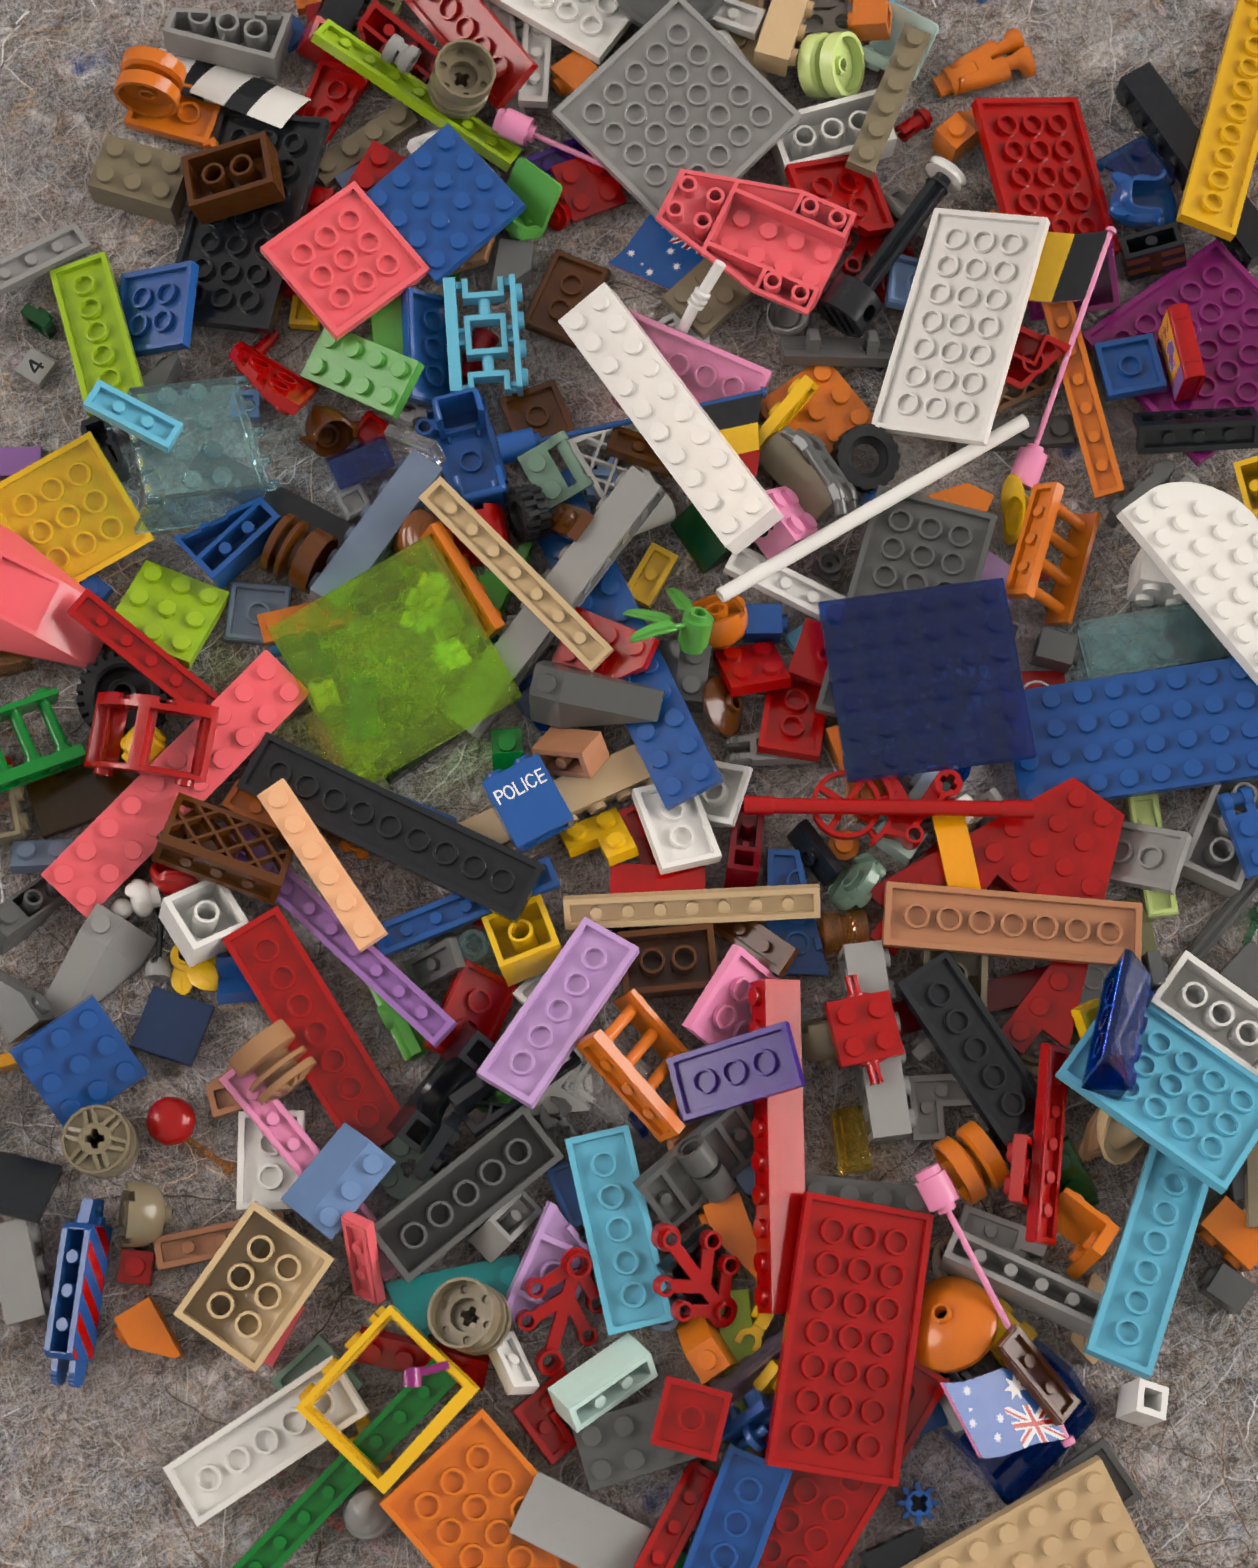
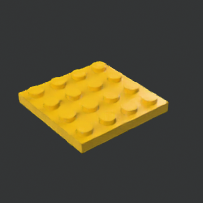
M91 431L0 482V525L17 533L78 583L155 540Z

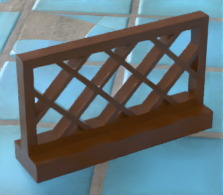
M179 792L163 832L159 837L151 861L274 905L294 851L289 845L288 849L276 853L270 842L278 840L288 844L279 829ZM183 805L194 809L197 816L185 819L179 810L180 806ZM219 818L224 820L228 827L215 830L210 820ZM202 822L208 833L195 836L190 826ZM182 828L188 839L182 840L169 835V833ZM249 829L254 831L258 838L246 841L240 831ZM233 834L238 844L226 848L220 837ZM213 840L219 850L212 851L202 847L200 843ZM263 845L268 855L257 859L251 848ZM243 851L249 861L242 862L234 859L231 854ZM273 862L279 874L264 870L261 865Z

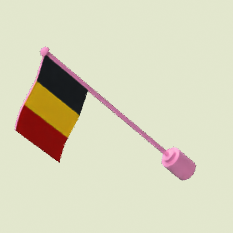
M1108 226L1102 232L1080 234L1047 232L1028 301L1042 303L1083 301L1068 343L1071 347L1064 354L1034 443H1027L1026 447H1019L1010 475L1016 474L1019 476L1023 488L1032 491L1033 485L1039 483L1048 455L1043 453L1044 448L1039 446L1112 235H1116V229L1113 226Z

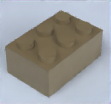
M107 134L87 183L93 201L177 226L187 201L181 161L182 155Z

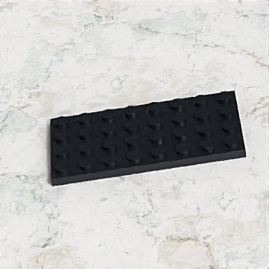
M220 109L212 137L216 138L219 145L265 131L277 150L285 200L202 225L190 210L175 263L193 260L199 265L192 326L272 335L286 282L262 255L260 247L306 215L331 127L328 118L292 115L282 128H278L235 110Z

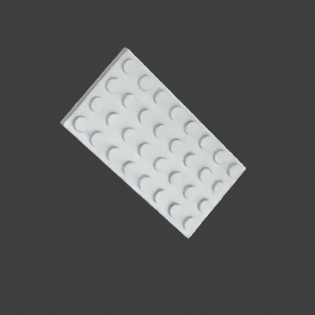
M934 208L871 424L886 429L885 431L890 434L987 446L1050 222L1047 217Z

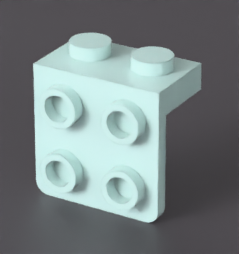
M891 2V38L888 40H872L869 45L862 47L865 66L877 72L880 69L885 71L905 24H908L931 34V38L914 76V81L917 79L939 31V26L937 23Z

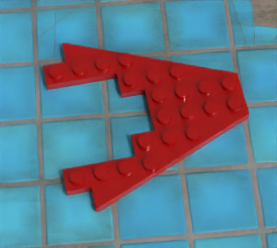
M1072 777L1032 799L1034 801L1033 819H1005L998 817L969 833L981 889H987L995 877H997L1015 892L1104 900L1125 815L1075 777ZM940 851L932 853L877 883L870 892L872 894L871 900L884 909L886 881L947 886ZM883 918L869 935V938L873 941L882 940ZM883 947L884 949H885V948H888L889 953H890L891 955H893V956H894V955L897 953V951L900 949V948ZM1051 962L1001 1028L1015 1051L1023 1055L1040 1031H1043L1062 1047H1068L1075 1023L1071 1010L1079 1006L1089 964Z

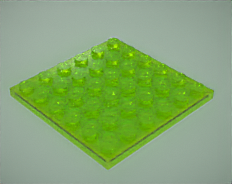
M430 535L425 536L267 628L347 770L373 783L523 697Z

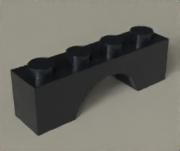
M466 1024L387 1126V1129L421 1155L441 1128L443 1115L451 1103L448 1096L477 1077V1070L495 1044L477 1029Z

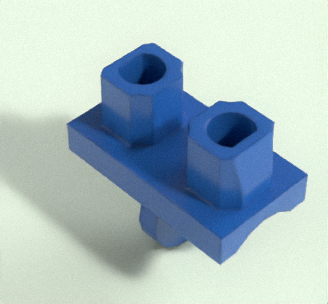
M752 1389L743 1398L747 1410L741 1413L739 1408L735 1406L729 1407L721 1442L727 1440L737 1448L740 1446L743 1450L751 1446L754 1450L761 1451L767 1446L765 1435L769 1433L773 1404L769 1402L764 1392Z

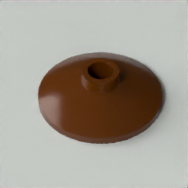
M715 676L708 679L703 688V705L706 716L712 727L724 737L734 736L739 732L742 725L741 700L739 696H730L722 677Z

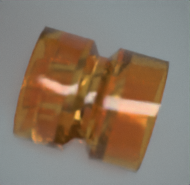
M864 908L846 910L843 917L834 911L821 913L819 930L824 954L837 953L844 944L870 941L868 918Z

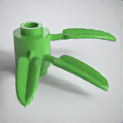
M666 588L665 591L677 609L684 612L681 623L671 621L670 615L653 610L628 609L623 613L624 616L653 622V624L633 633L630 643L679 630V647L684 653L690 655H699L707 648L714 622L713 616L705 608L694 607L688 597L676 588Z

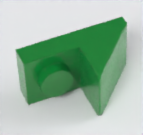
M521 727L490 730L493 771L499 768L504 771L513 766V762L517 758L523 756Z

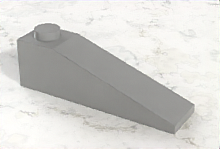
M97 903L80 928L44 997L51 1006L50 1011L55 1019L92 994L98 1002L107 994L110 995L130 975L133 976L141 969L154 949L157 940Z

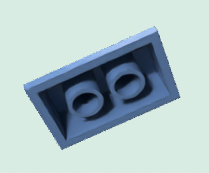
M344 1122L282 1196L281 1200L327 1239L332 1241L342 1229L341 1216L348 1210L355 1213L396 1161Z

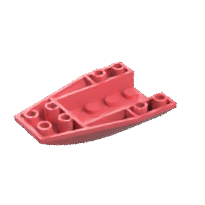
M681 168L655 221L713 264L715 260L724 262L726 265L724 272L752 293L808 316L818 304L842 255L857 213L800 189Z
M0 525V651L85 669L90 662L94 665L95 658L98 657L104 643L67 614V610L86 589L17 533Z

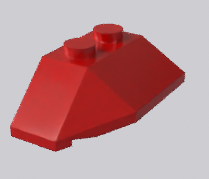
M373 0L357 23L360 40L382 54L387 42L396 33L404 38V42L407 45H414L421 49L420 56L409 73L428 85L439 49L378 1Z

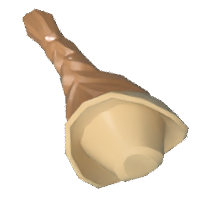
M1097 1108L1086 1125L1083 1139L1074 1146L1082 1161H1090L1093 1157L1104 1156L1105 1160L1115 1166L1130 1162L1143 1149L1145 1140L1100 1108Z

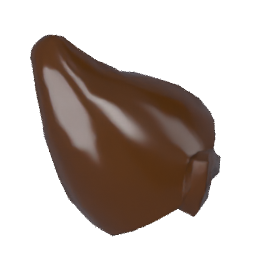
M311 405L308 408V416L305 423L306 436H302L299 440L318 456L333 457L343 452L350 445L351 441L356 438L360 422H351L345 414L336 408Z

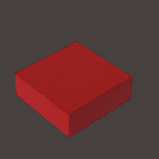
M367 410L359 420L360 424L355 439L372 452H375L393 431L392 426L370 410Z

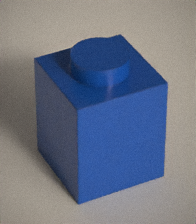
M746 604L748 625L743 635L744 643L768 641L780 643L783 632L788 631L787 614H782V604Z

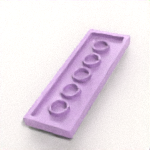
M584 917L476 1072L477 1076L533 1110L575 1048V1045L582 1038L639 954V947Z

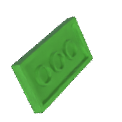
M324 327L300 376L316 385L398 420L424 365L415 359L351 332L336 341Z

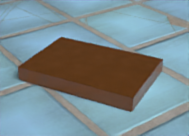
M556 249L524 316L525 329L576 349V345L559 324L558 320L603 282L607 283L610 270Z

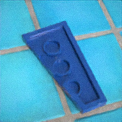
M767 849L766 886L807 884L799 850ZM815 918L766 921L765 927L801 951L785 976H829Z

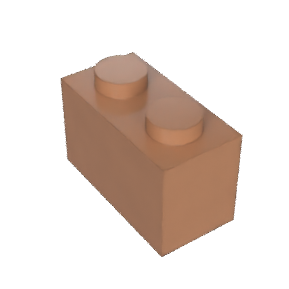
M550 727L531 748L533 755L539 754L549 774L556 776L591 779L610 758L601 731Z

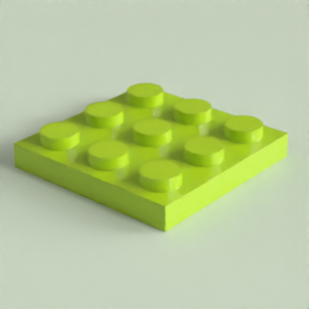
M145 560L115 611L184 667L190 669L228 604L230 592Z

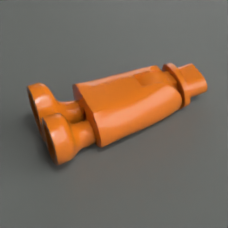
M1011 28L1005 32L1003 40L996 43L991 39L971 50L948 67L942 69L940 75L931 78V82L939 98L950 94L952 97H955L958 94H965L1011 79L1010 71L1018 70L1020 75L1026 79L1036 75V66L1028 45L1024 47L1023 35L1017 28Z

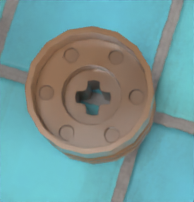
M283 1019L274 1022L255 1035L228 1060L230 1066L241 1079L254 1073L257 1074L258 1078L249 1088L251 1093L260 1090L264 1086L267 1087L257 1098L262 1106L291 1092L305 1080L310 1070L317 1064L312 1056L300 1063L297 1062L307 1051L304 1046L298 1047L291 1052L288 1051L287 1047L292 1043L296 1035Z

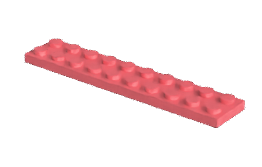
M265 649L210 704L220 707L206 782L195 783L194 788L175 785V779L140 774L40 875L81 914L88 918L97 903L102 905L154 853L158 842L156 837L164 829L178 793L180 792L205 801L258 748L266 732L272 734L311 692ZM195 719L150 766L191 772L200 720ZM181 805L179 810L184 816L193 809Z

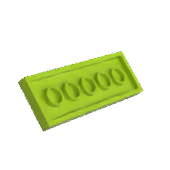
M103 251L50 270L49 273L83 403L98 379L139 401L146 399L145 387L106 252ZM86 411L90 418L95 416Z

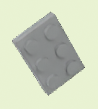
M1123 821L1108 883L1174 895L1192 840L1189 832Z

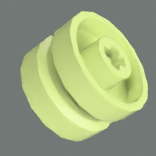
M838 31L830 34L827 32L813 33L805 37L798 52L797 71L801 88L807 97L812 99L844 98L855 95L860 90L864 79L865 58L861 42L856 34L850 31Z

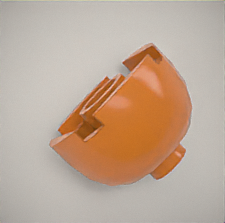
M717 594L705 596L692 603L694 607L705 608L714 618L708 643L712 644L713 649L719 650L731 647L743 637L748 625V613L745 600L737 595L734 599L723 603Z

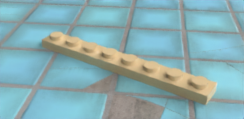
M441 476L418 497L591 672L614 651Z
M819 884L563 896L565 930H576L584 917L604 928L821 918Z

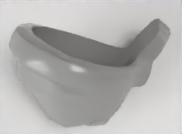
M362 1485L350 1493L342 1507V1519L346 1529L352 1536L362 1540H372L388 1531L394 1521L378 1502L393 1487L383 1494L374 1485Z

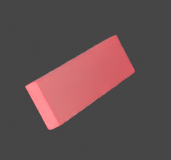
M348 1210L341 1216L353 1294L375 1305H379L386 1298L374 1222Z

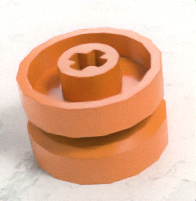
M132 46L126 49L120 65L121 72L117 77L113 91L115 98L126 108L144 116L168 118L175 115L181 98L180 91L184 86L187 75L184 64L170 53L155 47Z
M971 1120L956 1130L957 1141L946 1136L932 1145V1150L941 1169L946 1170L957 1193L970 1206L987 1196L986 1185L991 1189L997 1190L1004 1185L1005 1176L1010 1175L1006 1163L992 1140L976 1122Z

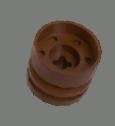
M288 513L282 517L271 532L260 558V568L266 573H273L277 579H283L288 575L289 585L306 594H310L309 583L317 572L322 573L327 566L326 560L335 548H338V538L321 528H316L310 532L311 526L306 520L300 521L298 516Z

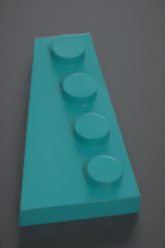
M518 1254L496 1258L492 1263L488 1260L418 1275L409 1283L399 1279L386 1282L385 1285L394 1305L426 1336H429L432 1332L428 1326L427 1309L430 1298L440 1285L449 1279L464 1276L493 1287L505 1297L521 1260Z

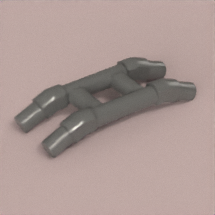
M785 426L781 436L799 448L819 475L830 493L836 517L847 515L859 508L856 488L848 481L826 449L825 443L819 437L809 434L801 428L795 431L789 426Z

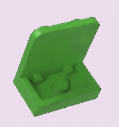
M518 158L506 185L525 203L526 210L508 224L505 229L509 231L508 234L511 238L518 241L542 238L560 197L562 185L528 159Z

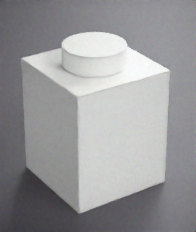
M1141 1378L1120 1385L1116 1418L1144 1428L1166 1421L1169 1388Z

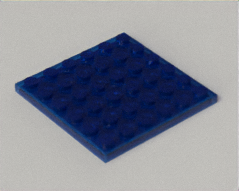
M1003 578L818 602V612L847 783L1033 759L1036 757L1035 743Z

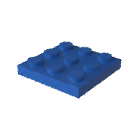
M193 260L122 273L120 275L118 293L136 357L190 348L199 265Z
M93 994L9 1049L12 1057L63 1127L71 1115L81 1108L95 1104L103 1105L148 1075L145 1067Z

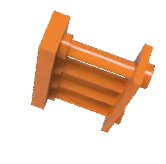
M1059 482L1033 485L1003 596L1009 600L1034 598L1047 607L1048 611L1044 624L1047 626L1072 624L1101 514L1098 512L1074 514L1060 502L1065 487ZM1057 516L1071 526L1067 540L1053 531ZM1049 543L1063 553L1059 568L1045 558ZM1041 571L1055 580L1052 596L1037 586Z
M633 988L613 1000V1003L621 1012L604 1032L598 1029L582 1037L575 1047L655 1138L662 1142L680 1134L685 1125L677 1117L679 1110L676 1097L674 1096L667 1105L655 1090L669 1074L666 1058L688 1052V1049L653 1011L646 1000ZM631 1022L642 1037L628 1054L624 1056L613 1044V1041L627 1024ZM652 1046L663 1060L650 1077L645 1080L634 1066L649 1047Z

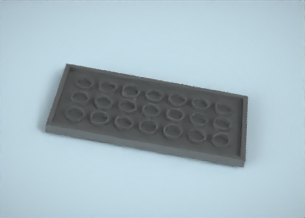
M878 485L875 498L892 488ZM912 494L868 520L816 703L815 713L937 744L998 515Z

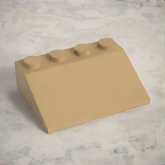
M252 1201L173 1315L256 1373L335 1258L258 1201Z

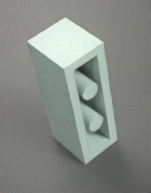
M627 1333L547 1389L555 1411L578 1433L655 1379L658 1374L651 1353L631 1334Z

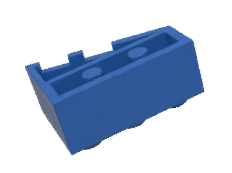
M261 496L225 512L226 515L210 523L206 521L200 524L199 528L185 535L179 534L173 537L180 547L220 589H224L262 554L271 532L282 519Z

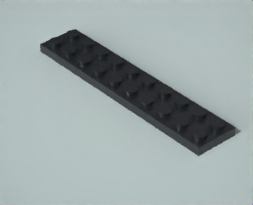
M268 732L264 735L236 785L239 790L258 799V794L284 778L317 828L515 924L519 921L546 869L544 864Z

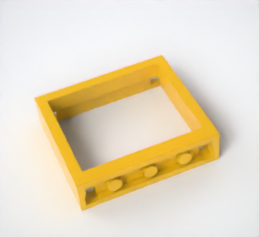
M393 1304L389 1305L386 1309L381 1305L368 1319L371 1323L370 1327L363 1334L358 1330L344 1346L348 1351L340 1359L334 1356L324 1366L321 1372L325 1376L316 1385L310 1382L303 1389V1392L298 1396L301 1402L295 1407L383 1494L389 1491L481 1389ZM393 1320L437 1363L448 1360L450 1369L445 1371L462 1388L391 1467L383 1473L315 1404Z

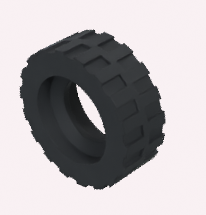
M861 424L847 430L834 442L832 446L833 451L830 452V455L845 477L854 485L856 491L860 493L875 491L878 485L886 486L896 476L894 474L900 466L898 465L900 460L899 447L893 440L894 437L890 433L888 434L885 431L886 429L876 427L874 424ZM860 444H868L875 448L878 453V466L871 473H861L852 465V451Z

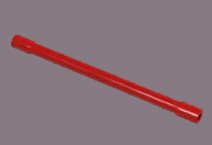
M744 796V815L835 814L1033 819L1034 801L1008 799L1002 801Z

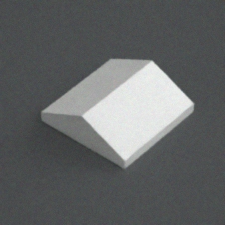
M714 760L724 782L703 792L699 797L711 827H735L753 769L748 766Z

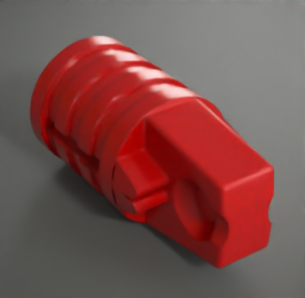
M474 328L472 349L496 347L499 341V337L484 328ZM465 351L462 361L463 380L468 383L467 372L483 370L482 361L467 362Z

